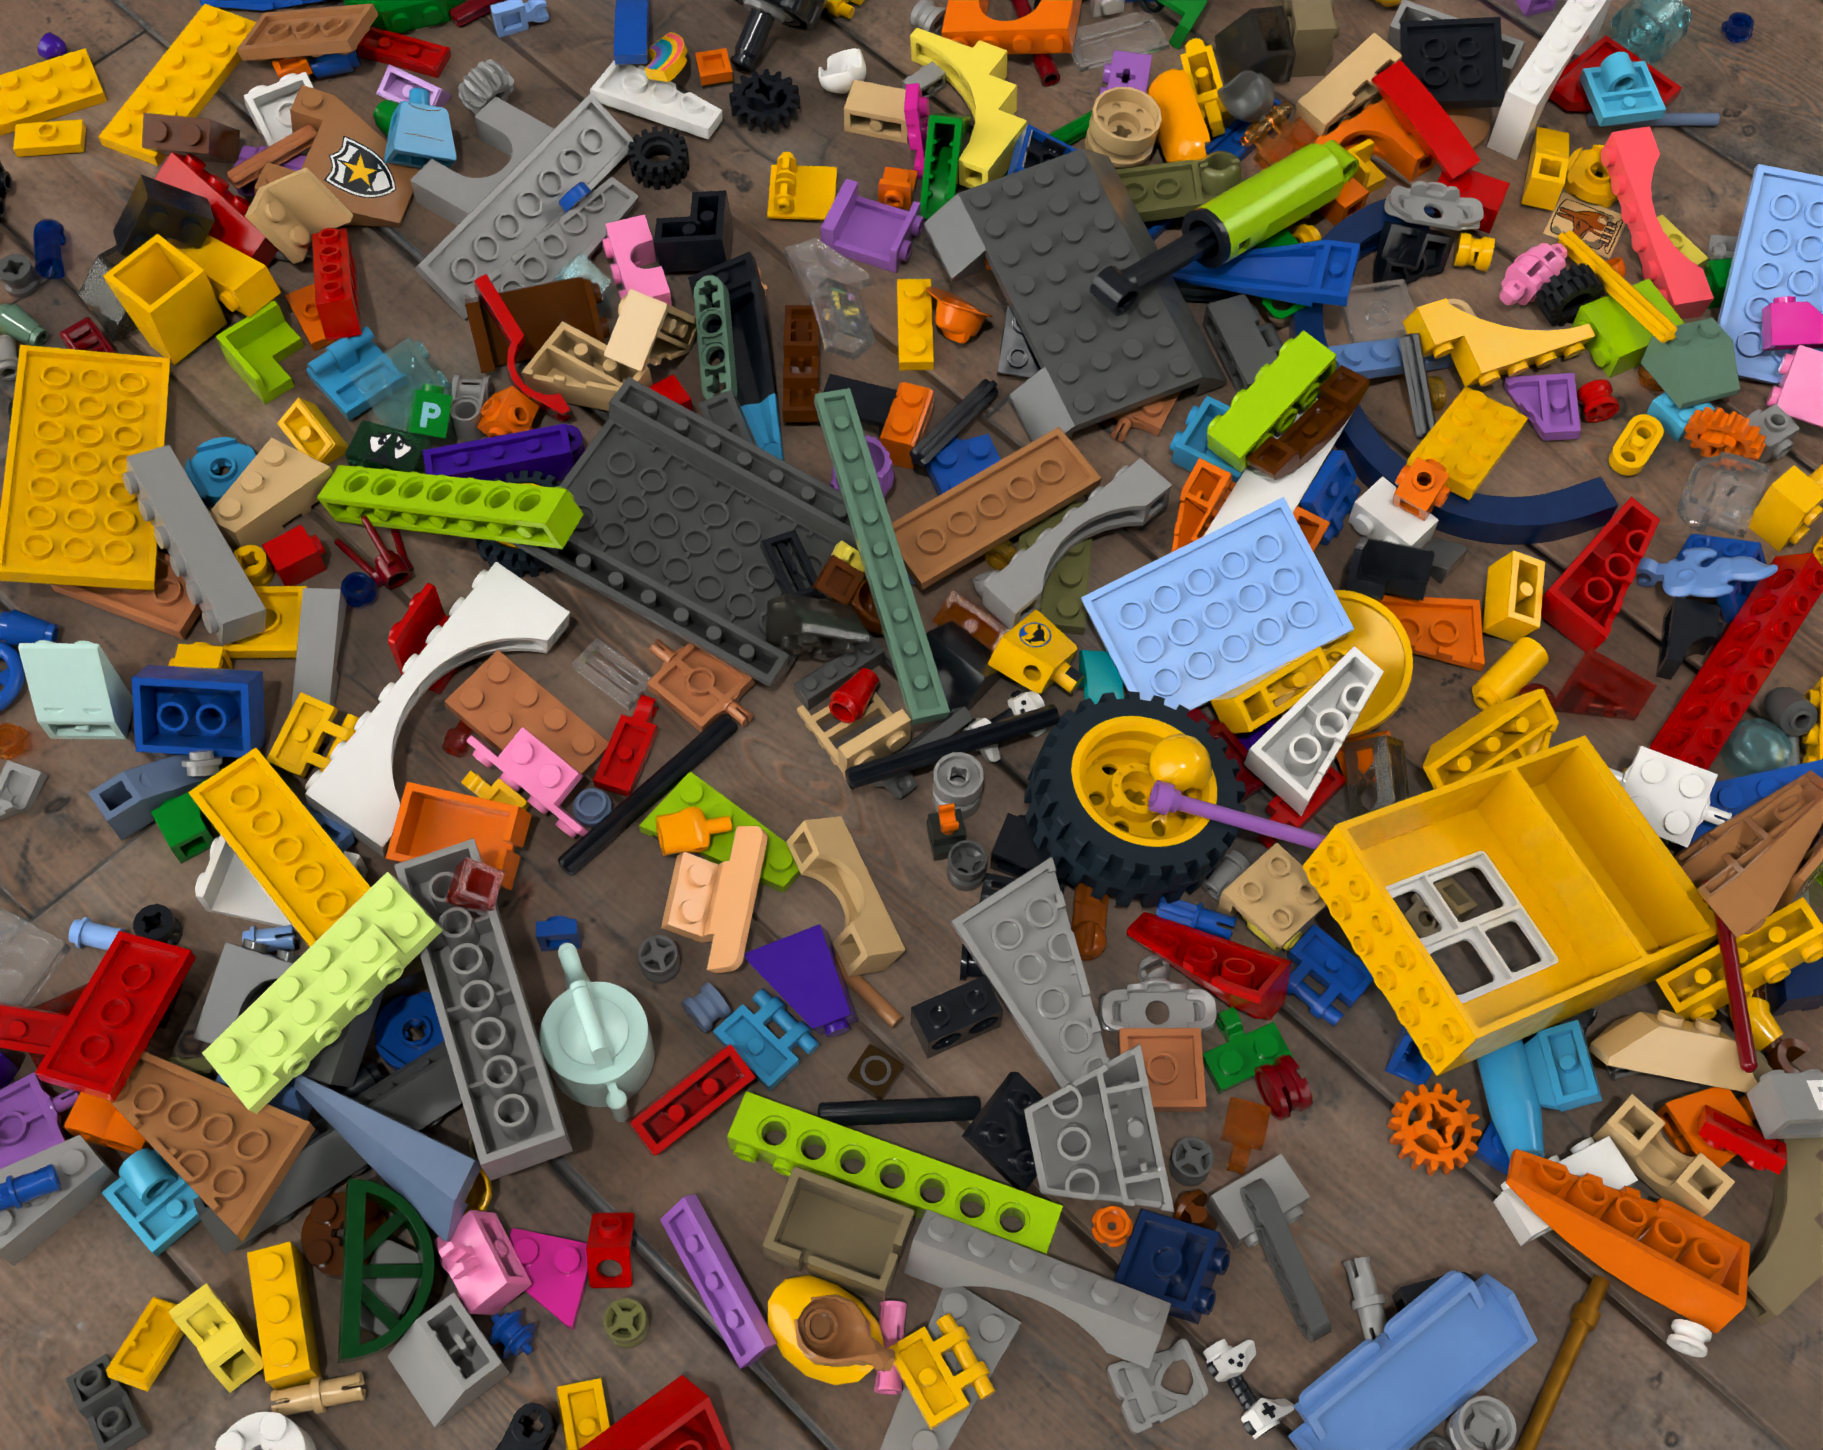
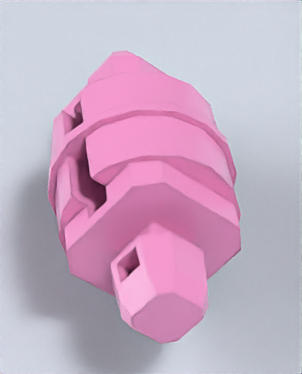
M1541 243L1519 255L1506 270L1505 278L1501 282L1500 300L1505 305H1514L1516 303L1527 305L1529 302H1534L1535 298H1537V291L1543 290L1541 286L1544 283H1549L1551 276L1560 275V270L1566 267L1567 249L1561 243L1552 244L1551 246L1548 243Z

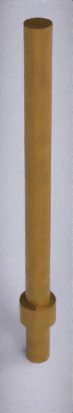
M1594 1275L1582 1303H1576L1570 1316L1571 1328L1516 1450L1537 1449L1589 1331H1595L1601 1313L1598 1310L1610 1286V1281L1606 1278Z

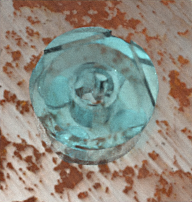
M1630 0L1612 18L1611 28L1614 26L1615 36L1612 39L1643 61H1650L1648 64H1653L1659 61L1684 38L1689 22L1692 19L1691 10L1684 6L1681 0Z

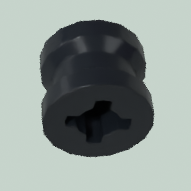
M152 904L142 908L136 914L133 921V930L137 936L175 946L181 940L183 928L178 919L164 905ZM157 923H161V924H162V925H160V926H158V927L154 926V924H157Z

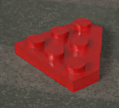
M1605 35L1564 68L1549 98L1567 111H1593L1579 79L1582 70L1600 67L1606 57L1616 52L1628 53L1632 62L1643 60ZM1646 63L1665 107H1667L1679 96L1682 87Z

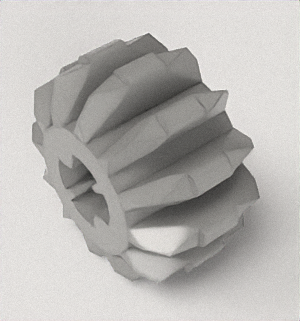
M494 60L481 61L477 67L470 69L468 75L463 76L464 81L458 87V97L461 99L462 104L476 115L495 96L503 101H508V95L514 90V79L504 66H501Z

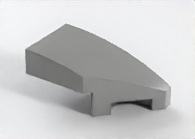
M7 760L0 774V820L30 810L48 775Z

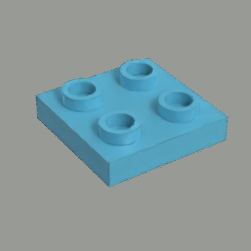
M1616 52L1606 57L1600 67L1582 70L1579 79L1600 127L1663 118L1666 108L1645 61L1632 62L1628 53Z
M141 1149L128 1157L119 1168L118 1173L120 1177L101 1192L156 1257L200 1221L193 1202L198 1195L155 1149Z

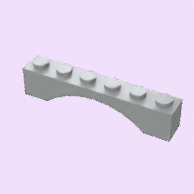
M1141 458L1130 467L1128 465L1123 466L1108 485L1097 487L1091 493L1087 502L1079 508H1071L1063 517L1062 522L1053 529H1045L1037 538L1036 543L1029 549L1018 551L1008 566L1000 572L998 570L992 572L983 583L982 604L1011 630L1035 609L1040 611L1041 596L1046 581L1056 564L1070 549L1085 539L1107 530L1125 526H1143L1168 505L1172 484Z
M927 1209L914 1236L904 1273L943 1289L961 1286L990 1287L1008 1290L1038 1300L1077 1322L1098 1341L1107 1353L1148 1369L1161 1339L1171 1303Z

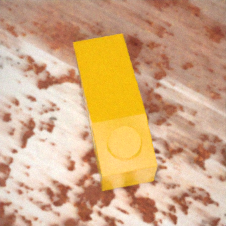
M1321 646L1210 701L1220 722H1224L1233 734L1251 732L1295 705L1331 670V667Z

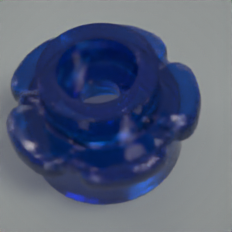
M1733 13L1729 16L1728 21L1723 22L1722 31L1726 32L1725 36L1731 42L1747 41L1753 35L1751 32L1754 30V20L1746 13Z
M362 572L348 574L341 583L340 589L346 599V603L352 607H360L371 603L377 594L374 579Z

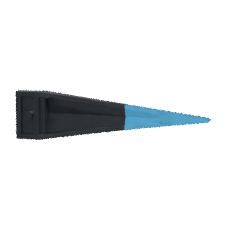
M747 252L692 275L688 279L693 301L694 287L697 281L704 276H716L728 288L738 390L737 400L757 446L784 461L765 289L761 283L756 259L751 252ZM714 287L711 288L710 294L705 296L711 301L712 308H717L712 300V294L717 291ZM711 319L706 327L707 332H717L722 326V319ZM716 350V353L722 363L725 358V353L723 350Z

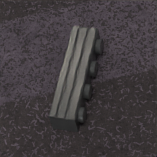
M872 636L867 637L794 683L795 695L808 711L811 710L814 706L830 697L835 690L853 677L855 673L859 672L860 669L868 668L873 670L877 666L884 663V650Z

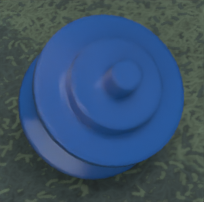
M521 1310L513 1313L508 1312L502 1317L496 1313L491 1319L495 1324L491 1329L492 1335L490 1336L489 1343L490 1345H495L501 1342L505 1346L502 1354L504 1359L513 1355L518 1356L522 1352L529 1355L534 1350L530 1344L534 1339L533 1333L536 1325L531 1323L523 1326L520 1323L522 1317Z

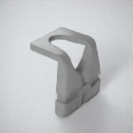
M1186 1338L1178 1340L1169 1350L1155 1353L1149 1369L1132 1362L1127 1363L1124 1360L1109 1365L1106 1370L1116 1397L1123 1400L1120 1408L1130 1433L1134 1435L1150 1429L1154 1423L1159 1425L1175 1415L1196 1406L1209 1394L1208 1387ZM1179 1360L1186 1361L1193 1377V1385L1187 1395L1171 1392L1161 1386V1381L1167 1368L1173 1362Z

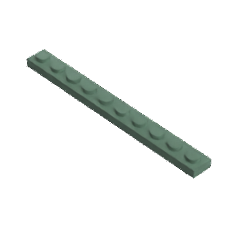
M847 388L817 393L814 396V405L907 714L911 719V726L946 719L949 716L950 710L851 390Z

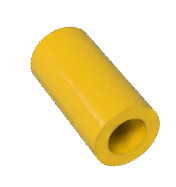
M1529 637L1519 638L1472 686L1473 699L1480 709L1485 710L1490 706L1515 698L1548 664L1549 657L1546 650L1537 641Z

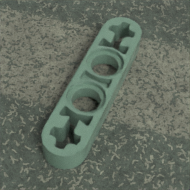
M707 275L697 281L694 287L702 393L706 400L716 396L713 392L719 390V382L715 376L719 375L720 383L726 387L720 394L732 390L736 398L738 390L729 291L718 277ZM712 287L717 290L712 294L713 304L717 308H712L711 301L705 296L710 294ZM713 318H721V328L715 333H708L706 330L708 322ZM716 350H723L725 353L723 362L717 366H711L709 363L711 354Z

